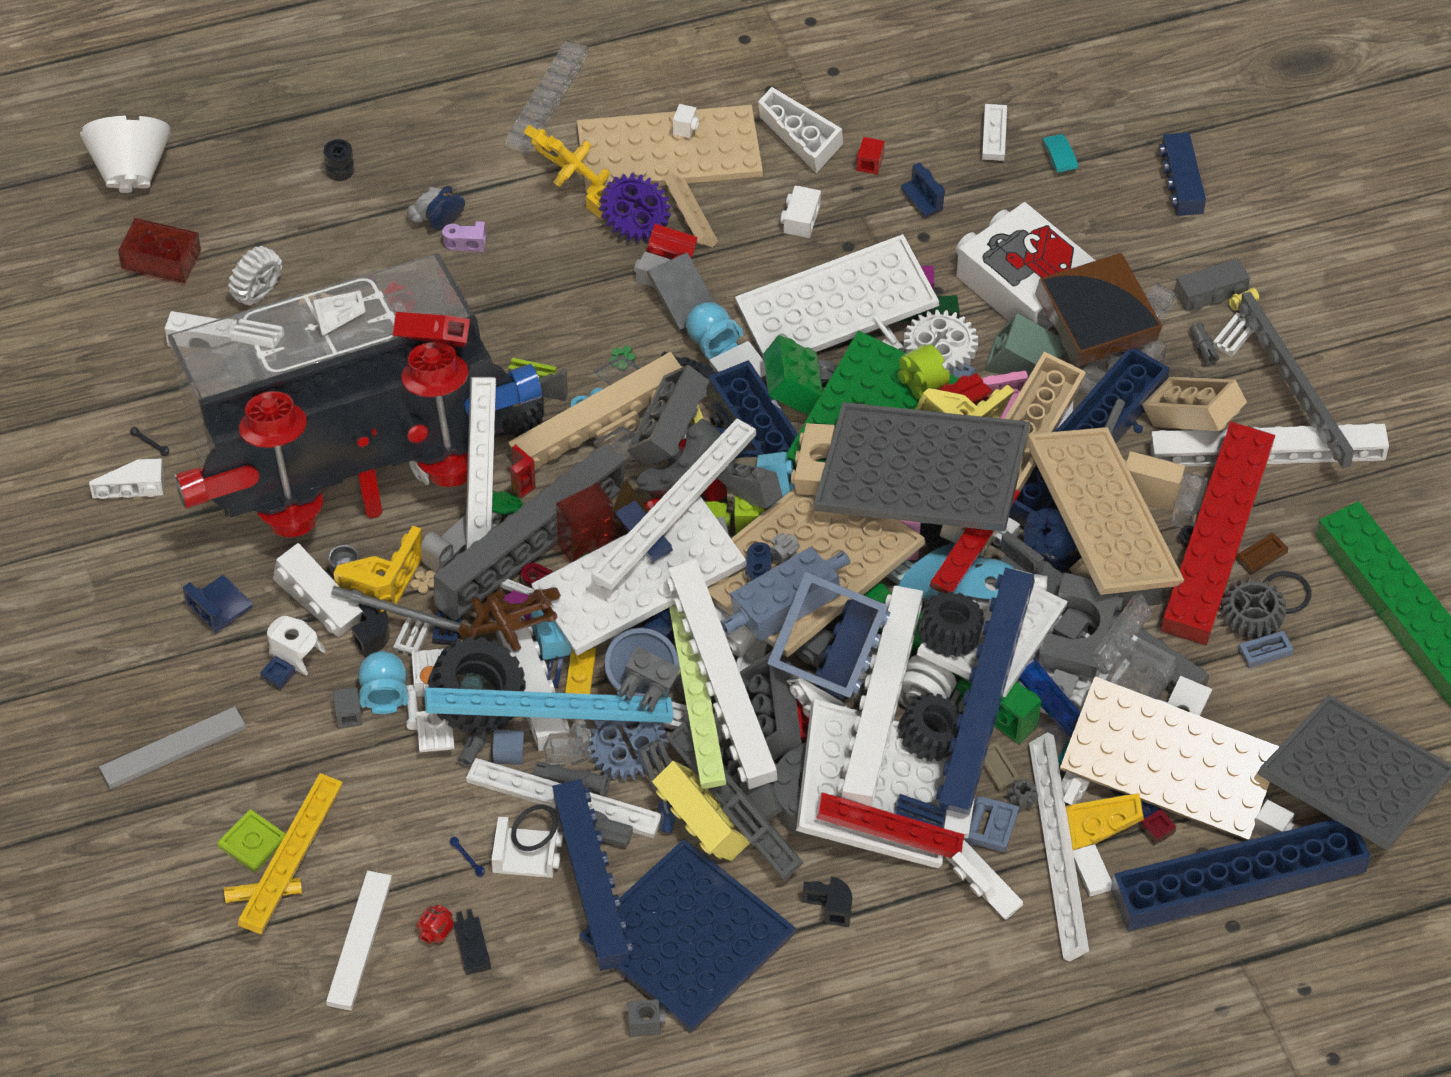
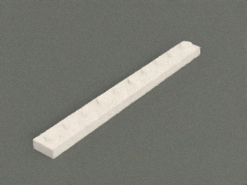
M736 419L592 571L591 579L612 590L756 436V429Z
M1047 732L1031 741L1029 746L1036 790L1039 794L1038 803L1063 959L1072 961L1089 952L1066 806L1065 801H1063L1064 794L1054 735Z

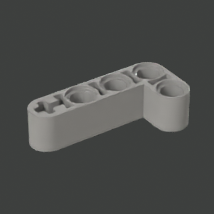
M492 512L491 529L499 525L502 514ZM466 514L442 537L435 532L427 534L421 544L423 564L436 572L439 568L449 564L456 555L462 554L465 551Z

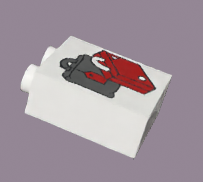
M1024 202L1011 212L1007 210L998 212L991 220L989 227L978 235L971 232L960 240L956 247V254H958L956 277L1008 321L1018 313L1048 330L1053 326V323L1048 319L1035 295L1039 279L1096 260Z

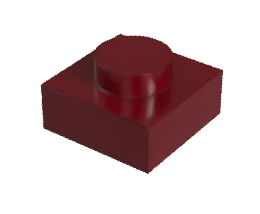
M1162 809L1141 821V827L1155 844L1176 832L1177 827Z

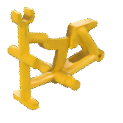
M528 125L523 131L524 134L531 138V143L535 147L534 150L562 168L553 181L559 188L564 181L569 179L574 171L592 182L587 189L588 194L600 185H603L609 177L610 171L605 168L599 175H596L582 162L592 146L588 141L584 140L581 146L572 153L560 140L555 139L552 135L549 136L544 129L537 130ZM542 147L549 152L553 150L559 156L553 157L551 154L543 150Z

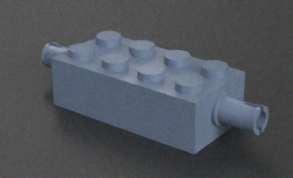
M809 547L730 593L734 614L720 621L724 632L729 635L745 625L760 642L782 629L805 571L840 585L839 575L836 571L851 563L848 555L842 550L828 560H824L812 547ZM811 583L796 621L841 594Z

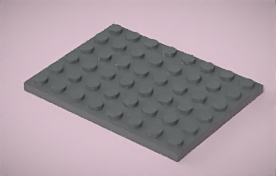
M843 402L815 497L814 511L1005 532L1030 432V421Z

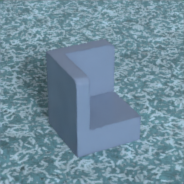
M494 730L493 761L495 764L523 765L524 731Z

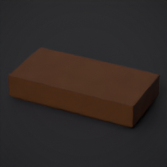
M1271 533L1238 553L1236 561L1252 575L1287 554L1288 547L1274 533Z

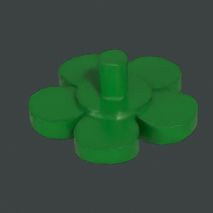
M626 345L622 350L619 347L612 350L613 356L610 357L609 361L613 366L618 365L619 368H626L628 362H633L636 356L632 353V348Z

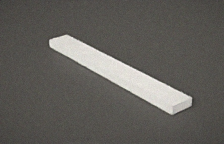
M495 377L470 378L465 551L470 548L473 542L479 541L487 535L491 529Z
M475 758L466 777L468 783L537 804H545L556 809L552 786L561 783ZM590 792L592 802L588 803L589 809L594 808L595 811L602 812L610 820L633 826V833L654 839L662 821L660 813Z

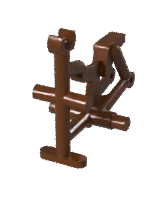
M556 587L544 590L536 589L524 602L509 604L508 601H502L505 594L502 588H499L497 592L491 593L486 597L487 601L484 606L479 597L470 601L477 617L470 629L467 625L461 624L458 632L462 640L466 637H473V640H475L476 636L490 635L496 631H501L512 651H518L521 645L515 631L546 621L552 622L556 620L558 615L550 605L551 601L559 599L561 594ZM538 610H542L544 615L530 620H524L521 617ZM491 611L496 619V622L491 623L488 617Z

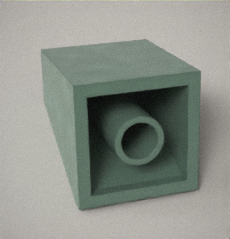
M1017 313L996 334L984 369L1001 375L1026 371L1029 378L1043 352L1056 358H1061L1064 350L1062 349L1060 337Z

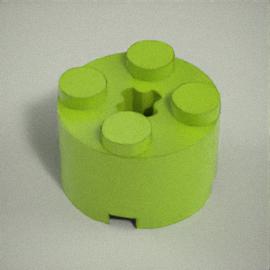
M923 344L899 359L900 371L898 372V377L903 384L908 385L916 399H920L923 392L927 389L938 390L950 381L949 369L944 370L942 365L945 362L943 356L931 344L927 346Z

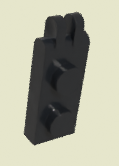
M472 909L466 910L468 919L463 918L462 911L456 912L458 921L454 922V927L466 975L491 970V963L479 916L474 917Z

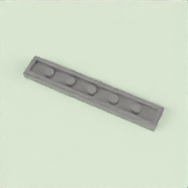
M232 707L101 765L99 769L111 790L245 730L246 726L236 707Z

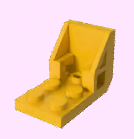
M412 526L409 533L404 534L401 540V547L398 552L395 551L393 553L391 561L372 556L337 565L333 572L335 582L341 588L351 591L356 589L363 591L362 594L398 604L422 561L421 528ZM379 572H384L385 575H384V576H381V575H378L377 573H379ZM377 609V610H378V613H381V612L384 611V610Z

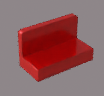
M515 444L512 446L513 466L510 467L512 495L522 499L536 488L534 459Z

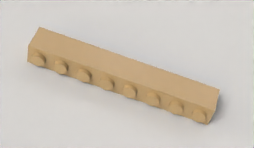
M669 352L509 441L510 449L512 451V446L515 444L534 459L535 470H537L541 465L552 459H557L566 451L580 446L582 442L591 437H595V433L634 410L637 413L642 411L643 408L649 406L663 376L682 367L673 354Z

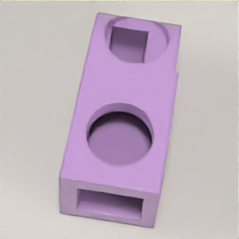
M476 221L475 226L448 224L443 228L444 246L447 249L453 251L484 252L486 241L485 222Z

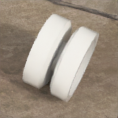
M915 655L908 661L899 702L908 708L911 702L917 699L919 695L923 694L926 696L927 693H933L934 696L938 693L942 695V698H949L956 686L955 676L951 671L919 655Z

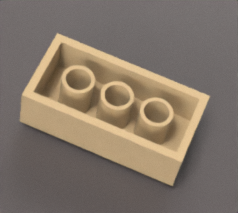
M1169 377L1142 406L1153 427L1220 431L1226 427V424L1233 416L1240 412V409L1247 401L1236 380Z

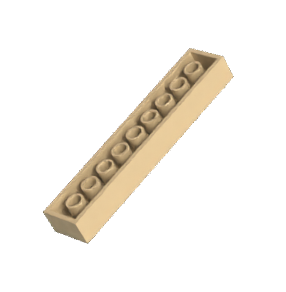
M1043 352L1004 419L1030 421L1029 434L1055 432L1079 392L1086 372ZM1027 444L1016 489L1020 492L1036 466V462ZM943 525L940 536L956 544L967 527ZM997 531L994 532L979 556L983 557Z

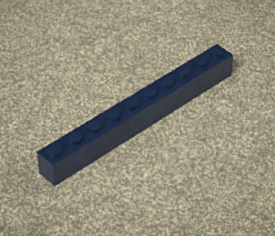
M1005 567L1003 575H998L996 589H999L996 598L992 597L989 612H992L990 621H985L982 635H986L983 644H979L976 658L979 659L977 668H972L969 681L972 682L971 690H966L963 699V705H966L964 714H959L956 728L959 729L957 738L953 737L949 750V752H952L951 761H946L943 770V776H946L944 785H939L936 799L939 800V805L942 809L970 815L1034 587V574Z

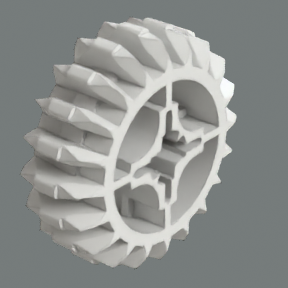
M260 246L254 247L252 251L248 250L247 254L242 256L241 260L237 262L235 269H232L233 274L229 277L231 281L228 284L229 292L235 300L244 305L258 304L259 300L268 295L274 289V285L278 283L277 279L281 276L282 260L276 252L267 247Z

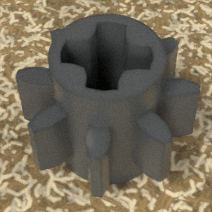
M1027 779L1018 782L1014 780L1013 788H1008L1007 796L1011 797L1009 804L1019 806V811L1027 808L1032 809L1033 802L1038 801L1039 795L1035 792L1036 784H1031Z

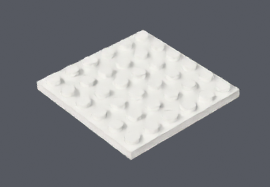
M814 699L810 710L796 831L939 869L943 861L942 855L816 819L818 799L822 792L842 798V794L838 793L839 783L841 779L846 778L847 773L843 772L846 757L851 758L852 752L849 751L851 737H856L857 731H854L855 720L857 716L862 715V712ZM893 721L872 807L894 813L896 799L899 794H903L940 808L939 800L936 799L939 785H944L946 776H943V770L946 761H951L952 753L947 758L943 757L941 761L933 759L930 762L924 757L922 760L917 758V754H911L908 752L909 748L903 746V739L899 738L898 735L900 731L898 729L899 722ZM900 810V812H903V813H906V814H909V815H912V816H913V814H910V813H907V812H905V811ZM922 818L923 820L936 824V822Z

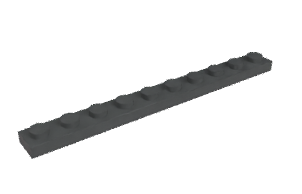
M1243 293L1241 304H1239L1241 316L1245 317L1251 332L1256 334L1261 347L1265 348L1269 354L1271 363L1276 365L1281 378L1289 385L1291 394L1296 396L1300 402L1301 409L1309 416L1312 426L1320 433L1322 442L1327 444L1331 450L1333 459L1338 461L1342 469L1350 467L1354 452L1353 448L1252 293Z

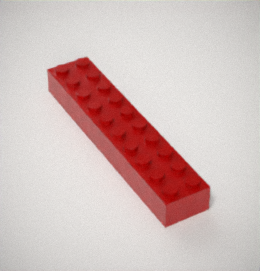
M1230 421L1180 568L1184 581L1179 586H1174L1163 618L1162 632L1203 645L1208 644L1276 435Z

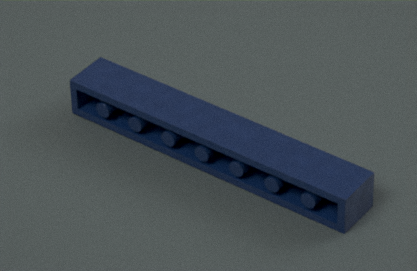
M582 779L553 785V798L599 970L603 971L630 964L629 954L633 953L630 938L625 939L623 932H626L627 928L624 916L619 917L617 910L621 909L618 894L613 895L611 888H615L613 875L606 871V866H609L606 851L601 852L600 845L603 844L601 831L595 830L594 824L597 823L594 808L589 809L588 803L592 802L589 788L583 787Z

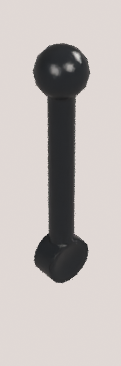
M137 427L130 429L131 435L140 437L158 449L162 456L169 455V448L167 446H160L140 433Z

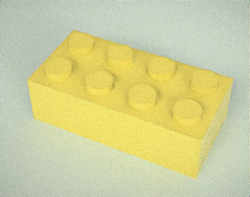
M672 761L652 781L658 788L656 790L658 796L665 802L669 801L672 805L670 810L679 819L683 818L687 823L685 825L687 831L694 837L698 836L702 841L700 846L709 855L713 853L719 859L723 857L732 861L750 844L747 838L721 809L723 806L709 789L701 788L700 779L692 769Z

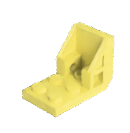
M1006 385L1001 390L996 389L986 402L982 400L976 406L965 395L929 388L923 392L915 410L964 415L962 413L964 412L966 415L1001 418L1014 390L1009 385Z

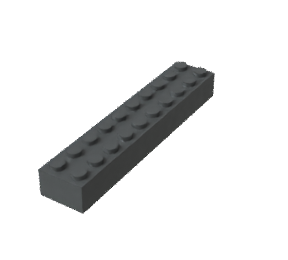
M605 444L599 449L593 450L586 459L576 463L569 472L559 476L552 485L542 489L531 501L525 502L517 512L508 515L504 522L490 529L487 535L479 541L473 542L470 548L462 554L456 555L445 567L439 568L434 574V605L453 621L473 608L470 602L472 599L479 597L480 601H482L500 587L503 582L518 573L526 564L532 562L617 496L624 482L625 459Z

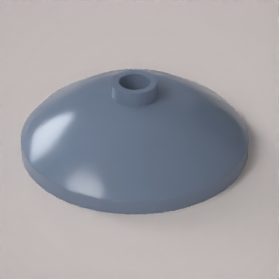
M636 628L623 632L612 641L606 652L605 671L608 680L617 691L620 689L626 678L623 676L625 666L636 646L679 667L678 655L673 644L664 635L651 629ZM639 684L633 696H644L648 688Z

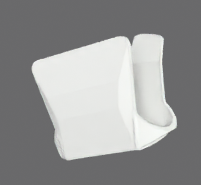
M282 616L277 618L268 628L269 656L272 658L277 656L294 666L296 671L305 676L308 675L302 658L314 646L321 652H326L324 646L318 640L316 632L305 621ZM289 633L298 637L294 640H288L285 638V634Z

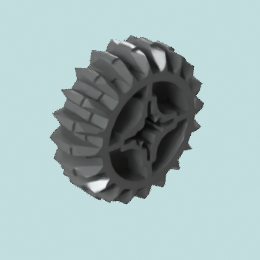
M1248 577L1246 583L1239 580L1237 585L1231 584L1229 591H1225L1221 601V615L1224 618L1225 625H1230L1231 632L1238 630L1239 637L1243 633L1247 634L1248 639L1252 635L1260 638L1262 634L1265 636L1270 635L1271 631L1276 633L1278 627L1282 626L1287 611L1286 601L1283 599L1282 592H1277L1276 585L1269 587L1268 580L1265 583H1260L1259 578L1255 582H1251ZM1267 603H1269L1271 606V613H1269L1267 611V607H1265ZM1236 604H1238L1240 606V609L1242 610L1240 613L1235 608Z

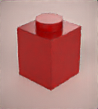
M863 137L857 155L856 171L875 175L879 174L884 158L885 141Z

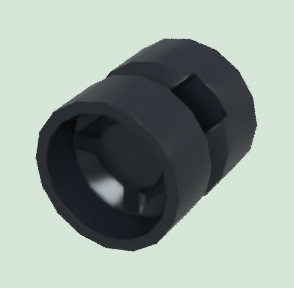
M343 139L329 141L323 150L326 174L334 181H345L354 174L351 144Z

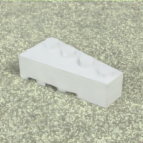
M773 87L758 101L760 118L816 174L843 145L842 128Z
M299 543L276 559L273 580L324 624L330 633H334L339 638L361 620L362 610L357 605L349 603L347 599L331 595L333 586L339 587L338 584Z

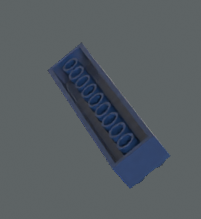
M1136 348L1127 350L1055 432L1104 428L1116 400L1121 399L1125 402V408L1122 410L1111 434L1115 443H1117L1145 411L1142 404L1168 379L1170 368ZM1037 464L1012 505L1009 518L1025 527L1027 516L1031 512H1036L1043 508L1059 510Z
M1333 819L1114 873L1111 891L1126 929L1129 932L1365 873L1371 856L1360 834Z

